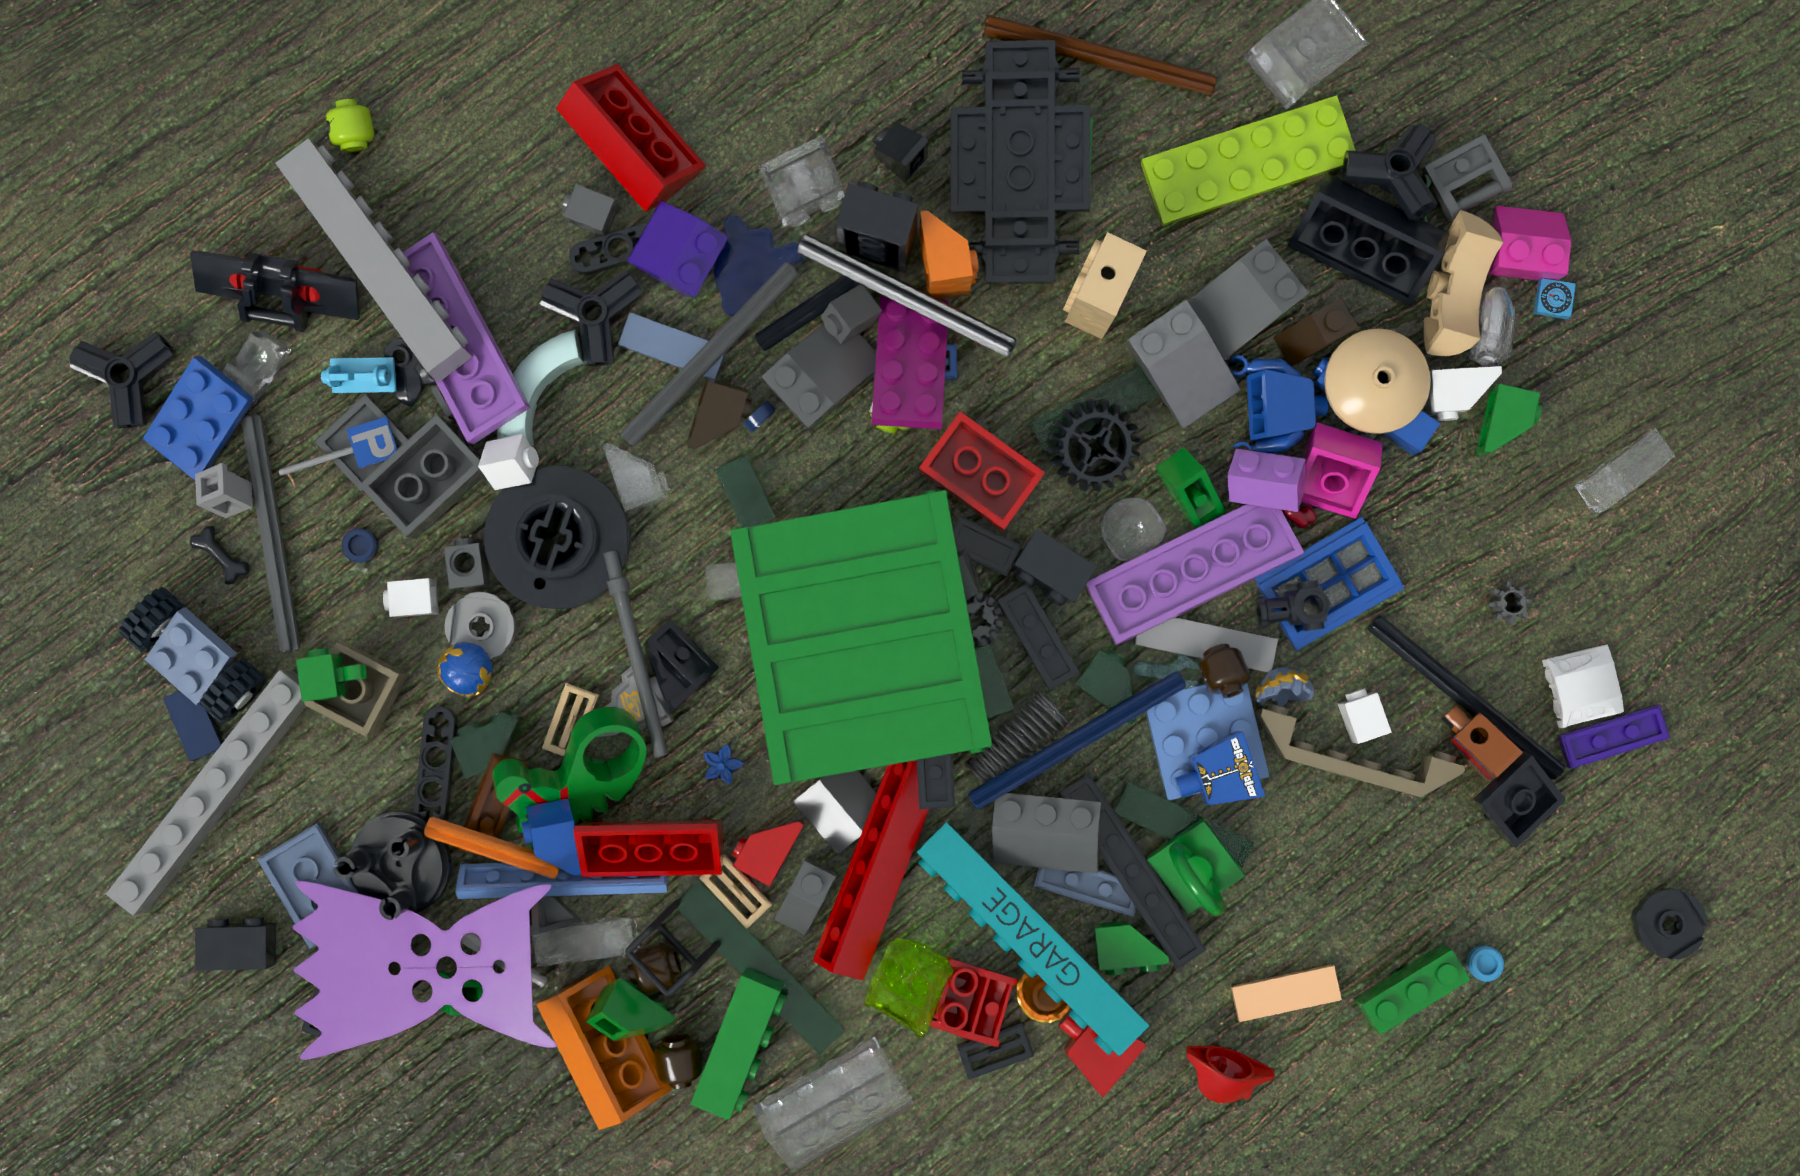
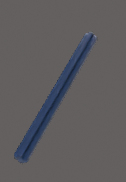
M1179 672L1169 674L970 791L968 795L975 808L981 809L1186 687L1185 680Z

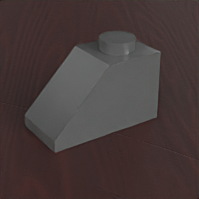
M806 857L774 920L806 935L837 872Z

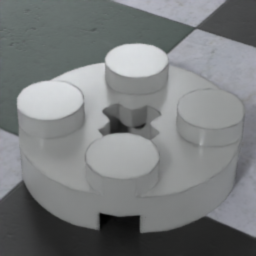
M486 592L470 593L454 604L447 613L445 634L452 646L461 642L474 643L481 646L488 653L490 660H493L498 656L504 655L515 639L517 624L513 609L497 595ZM480 617H485V622L490 624L489 631H485L483 637H479L477 630L472 629L473 622H479Z

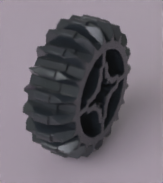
M1087 398L1086 409H1084L1083 405L1076 401L1073 403L1074 414L1066 408L1062 410V414L1066 418L1064 423L1057 419L1053 421V424L1060 428L1059 432L1048 433V438L1057 441V444L1048 446L1047 451L1052 454H1058L1050 460V464L1053 467L1061 466L1057 471V475L1060 478L1068 476L1067 484L1072 487L1079 482V487L1082 491H1087L1092 483L1093 490L1100 492L1102 481H1104L1108 488H1114V476L1124 481L1126 480V476L1122 472L1124 467L1131 471L1135 469V466L1128 461L1130 457L1139 458L1140 452L1132 449V446L1140 444L1141 438L1130 436L1138 430V426L1134 423L1127 424L1131 419V414L1128 412L1120 414L1121 406L1117 403H1114L1109 408V401L1102 398L1096 406L1093 398ZM1103 418L1100 424L1096 423L1089 431L1083 432L1076 428L1088 419ZM1113 425L1119 436L1117 452L1109 444V438L1112 434L1110 429ZM1070 437L1077 441L1079 445V452L1076 456L1078 461L1075 466L1070 459L1068 451ZM1085 437L1088 440H1095L1100 444V447L1106 450V453L1100 450H1093L1081 438ZM1105 458L1112 461L1101 470L1085 472L1088 466L1092 467L1099 459Z

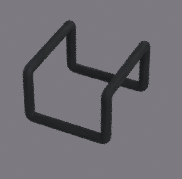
M675 900L625 950L626 956L665 996L673 995L721 946V943L716 941L702 955L695 959L661 924L680 906V900ZM655 929L692 965L669 989L633 953Z

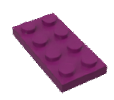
M880 296L879 307L882 312L879 315L871 425L942 429L947 327L887 296ZM941 300L949 304V300Z

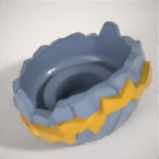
M1280 667L1266 674L1256 689L1255 697H1257V702L1261 705H1264L1267 700L1272 699L1277 701L1278 706L1283 707L1288 700H1310L1314 696V689L1309 676L1304 672L1290 667Z

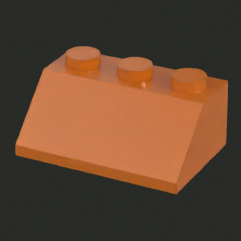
M920 211L919 237L928 294L937 299L970 295L971 285L976 284L977 271H979L976 250L969 251L968 240L929 211Z

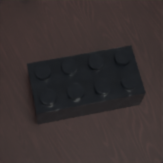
M859 181L857 185L848 183L836 222L839 250L857 259L906 273L917 236L918 204L913 202L911 196L900 192H893L892 196L880 193L877 186L867 182Z

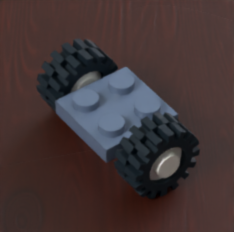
M164 587L153 590L151 595L147 594L141 603L138 602L135 605L136 608L133 611H129L126 615L128 617L121 622L122 626L119 627V634L142 653L143 651H149L152 647L145 660L196 706L200 704L221 724L229 722L231 718H235L239 711L242 712L245 706L254 700L253 697L258 695L261 691L260 689L265 685L267 678L246 659L242 658L240 661L234 662L232 667H230L229 665L237 653Z

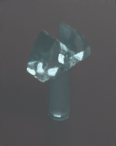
M1176 654V662L1172 665L1137 661L1134 663L1133 673L1139 676L1164 678L1173 672L1181 671L1185 667L1200 669L1190 658L1182 654ZM1185 680L1186 687L1184 689L1195 686L1199 681Z

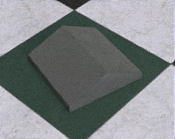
M852 771L821 777L793 802L833 850L839 854L861 836L877 792L859 771Z

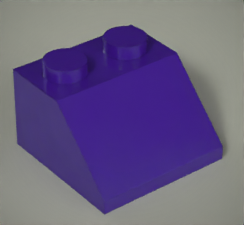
M660 201L627 262L683 296L696 297L728 236L703 220Z

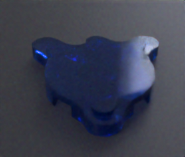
M737 215L727 217L724 222L728 239L724 249L718 255L714 267V277L722 296V308L729 316H733L785 262L793 266L802 261L805 256L797 251V242H792L778 248L772 247L773 235L770 229H748Z

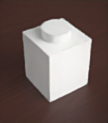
M523 434L487 441L478 467L494 490L532 483L536 467L539 463V457L535 448L531 447Z
M426 578L387 582L388 590L383 592V604L385 610L389 611L390 617L399 618L439 614L437 580Z
M1363 688L1345 694L1347 700L1337 703L1351 743L1360 744L1392 733L1378 693H1367L1366 689Z

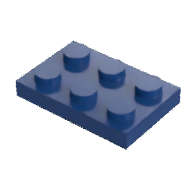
M202 356L193 357L142 439L195 480L196 473L212 466L254 398Z

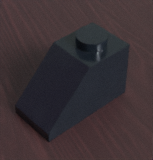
M896 123L891 130L888 127L884 128L874 141V144L877 145L874 148L875 157L905 183L928 158L929 140L899 123Z

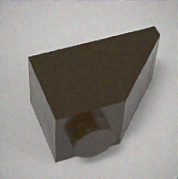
M1339 298L1273 338L1287 363L1293 366L1350 335L1358 329V326L1343 299Z
M706 377L688 435V448L695 450L738 427L741 418L747 419L752 399L747 398L748 392L746 388Z

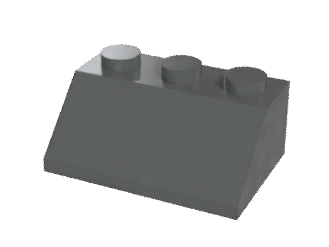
M1011 793L1004 794L996 799L994 803L992 824L993 863L1098 873L1104 803Z

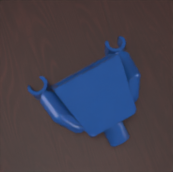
M1240 355L1233 356L1230 359V363H1241L1244 366V369L1240 372L1230 371L1234 379H1241L1245 377L1247 372H1252V374L1247 375L1250 441H1256V444L1253 445L1239 442L1233 448L1246 446L1249 451L1270 454L1286 452L1303 439L1304 430L1315 427V416H1325L1329 407L1327 398L1325 396H1314L1313 381L1309 378L1301 377L1300 372L1284 360L1253 359V362H1247L1246 358Z

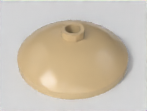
M1368 329L1348 337L1332 353L1325 371V392L1331 408L1347 425L1366 433H1388L1409 424L1421 412L1430 391V371L1424 355L1410 339L1400 333L1387 329ZM1379 372L1387 374V384L1379 382L1377 378Z

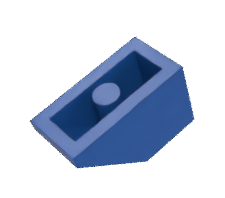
M563 799L527 806L528 821L521 822L525 843L532 842L535 856L572 875L581 874L573 832L574 820L569 800Z

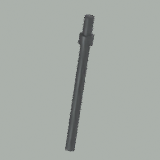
M617 550L606 552L603 555L610 581H607L610 595H614L654 757L664 756L668 754L627 593V591H630L628 578L623 577Z

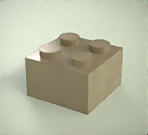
M336 642L331 654H341L343 667L366 664L367 678L345 681L347 696L305 702L304 705L365 737L377 736L409 674L350 643Z

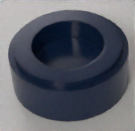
M767 400L742 424L750 432H754L776 412V409Z
M363 528L352 529L342 540V551L350 561L367 563L376 557L379 551V541L376 535L369 530Z

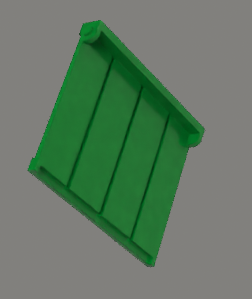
M937 490L923 492V495L730 530L774 785L970 751V754L984 752V748L993 746L946 490L938 492Z

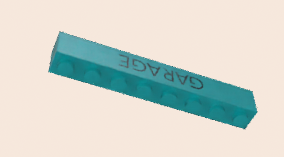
M947 822L917 851L922 857L918 864L931 877L938 873L947 882L943 889L956 902L963 898L972 907L967 913L981 927L987 923L996 932L993 939L1003 950L1008 953L1013 949L1022 958L1018 965L1031 978L1038 974L1047 983L1043 990L1057 1004L1063 999L1073 1009L1068 1015L1082 1029L1089 1025L1098 1035L1094 1041L1105 1053L1110 1055L1114 1051L1120 1057L1149 1027V1024Z

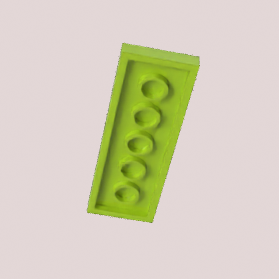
M1336 95L1143 158L1140 163L1162 226L1324 174L1325 172L1328 173L1340 169L1343 166L1346 150L1356 151Z

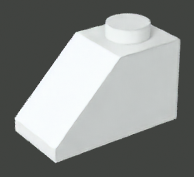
M1502 367L1431 370L1430 391L1425 404L1426 414L1429 416L1437 415V421L1459 419L1458 414L1470 410L1502 374Z

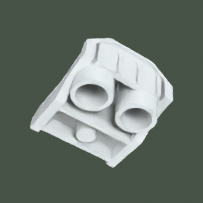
M1608 644L1542 660L1543 666L1546 667L1545 677L1550 683L1549 688L1552 689L1554 697L1553 710L1557 718L1561 719L1557 721L1558 728H1565L1581 722L1624 712L1622 694Z

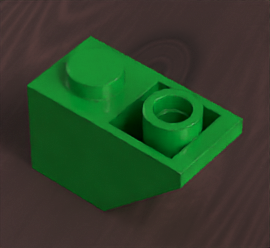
M1127 921L1092 924L1096 966L1099 971L1105 970V975L1125 974L1126 968L1140 967L1141 972H1153L1161 970L1162 964H1169L1168 955Z
M618 978L603 988L586 1022L611 1040L616 1041L656 1032L671 1024L675 1016L669 1013L662 1003L651 1000L639 992L636 985Z

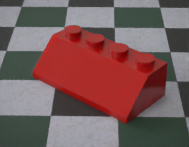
M618 64L573 81L556 107V110L645 212L657 207L660 201L667 202L706 167L703 161Z
M722 820L581 822L574 826L573 832L582 877L722 875L724 849Z

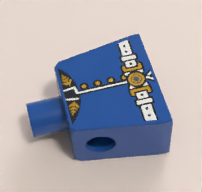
M1235 731L1190 755L1188 758L1193 772L1175 777V783L1181 798L1200 792L1204 804L1207 805L1265 796L1244 732Z

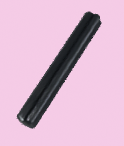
M845 275L756 333L755 339L764 351L770 349L824 313L831 301L861 283Z

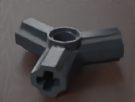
M1422 124L1410 125L1394 149L1390 150L1388 154L1346 150L1342 166V179L1344 182L1379 185L1384 191L1393 194L1409 220L1417 221L1433 211L1438 203L1416 169L1434 145L1436 138L1432 135L1431 129Z
M624 270L593 294H587L551 278L542 293L540 306L580 323L584 366L598 367L615 363L611 319L645 294L627 270ZM593 305L601 306L602 314L597 320L590 321L586 319V311L589 307Z
M154 332L122 357L87 342L80 341L70 355L69 368L108 384L113 427L117 429H131L147 425L143 392L146 379L175 359L177 355L170 343L159 332ZM128 367L130 376L127 381L121 383L120 373L124 368Z

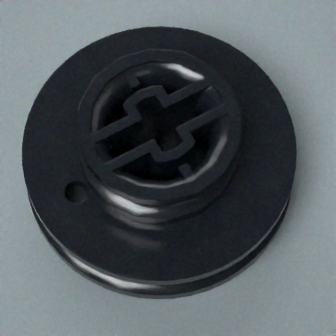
M564 466L537 468L532 483L504 488L496 497L489 510L484 529V546L487 560L498 581L518 599L534 606L549 609H570L583 606L609 590L607 581H610L603 554L617 550L623 572L631 544L628 518L616 495L604 483L590 474ZM543 512H547L544 521L537 519L533 526H530L534 518ZM564 512L565 516L559 532L567 535L566 542L563 546L554 544L549 561L546 562L553 543L545 540L548 529L557 531ZM576 526H578L579 533L575 532ZM528 531H530V541L536 543L533 552L530 550L527 540ZM567 553L571 554V556L565 560ZM538 578H543L546 582L545 587L541 590L535 587V581Z

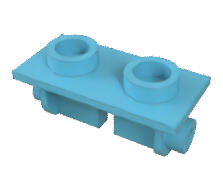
M394 357L330 358V366L321 372V381L332 387V393L397 392Z

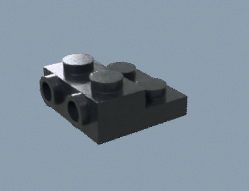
M1523 751L1508 768L1492 780L1474 798V801L1485 813L1483 816L1496 833L1515 848L1527 839L1566 800L1535 758L1526 751Z

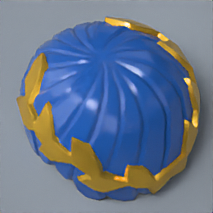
M469 642L456 643L441 655L437 665V675L450 691L461 696H476L487 688L486 686L493 675V662L490 661L488 653L481 646Z

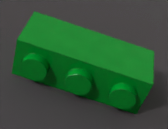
M1441 944L1353 999L1370 1027L1382 1035L1471 979L1453 950Z

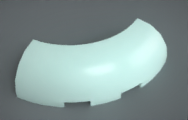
M576 329L549 339L538 346L519 364L513 375L531 408L498 428L497 439L523 434L531 447L534 446L533 418L537 407L536 403L541 393L548 384L550 385L562 373L575 366L584 364Z

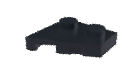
M671 619L662 625L643 644L666 707L670 713L675 711L719 668Z

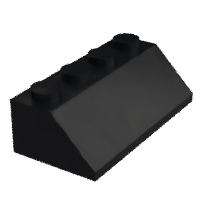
M1325 172L1312 194L1287 246L1411 306L1444 255L1449 233L1422 219L1417 221L1409 220L1403 210Z

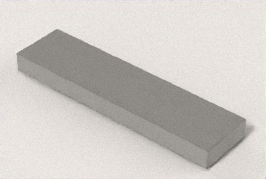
M1173 618L1136 636L1134 645L1202 659L1204 657L1203 653L1207 649L1220 644H1229L1230 647L1238 648L1241 651L1248 669L1269 673L1273 668L1278 639Z

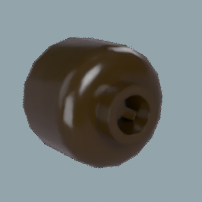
M1220 644L1207 649L1199 663V669L1207 690L1211 694H1222L1223 698H1231L1242 693V686L1249 681L1250 673L1241 651L1238 648L1230 647L1229 644Z
M663 942L638 949L634 952L667 988L671 987L677 981V976L682 974L681 963L676 949H670ZM634 963L627 965L631 983L634 985L639 984L645 993L659 991Z
M688 1034L668 1035L656 1047L655 1062L657 1076L663 1083L671 1084V1088L684 1089L690 1087L692 1081L701 1075L700 1045L695 1040L690 1039Z

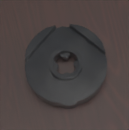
M1674 888L1654 890L1642 898L1631 914L1637 940L1644 949L1659 957L1670 959L1688 957L1699 949L1704 940L1702 937L1704 926L1707 927L1705 910L1695 897ZM1666 916L1671 918L1676 916L1678 921L1674 923L1676 929L1674 932L1663 929V919Z

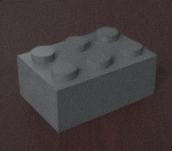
M436 414L359 486L406 537L417 539L485 475L478 467L481 459L480 455L445 418Z

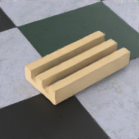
M566 683L542 749L564 756L584 697L588 698L589 701L583 715L595 709L600 695ZM571 693L577 694L559 745H553Z
M725 853L722 866L725 865L762 905L757 908L723 870L722 875H717V877L752 913L749 918L710 878L712 875H702L699 879L747 929L773 903L742 871L733 867L734 862Z

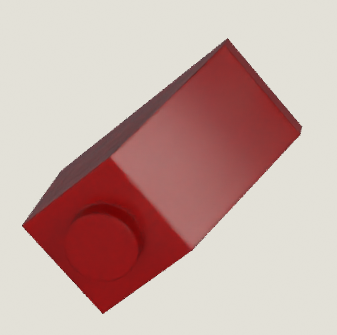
M798 819L753 832L748 839L741 837L732 853V856L737 858L733 867L770 887L805 822Z

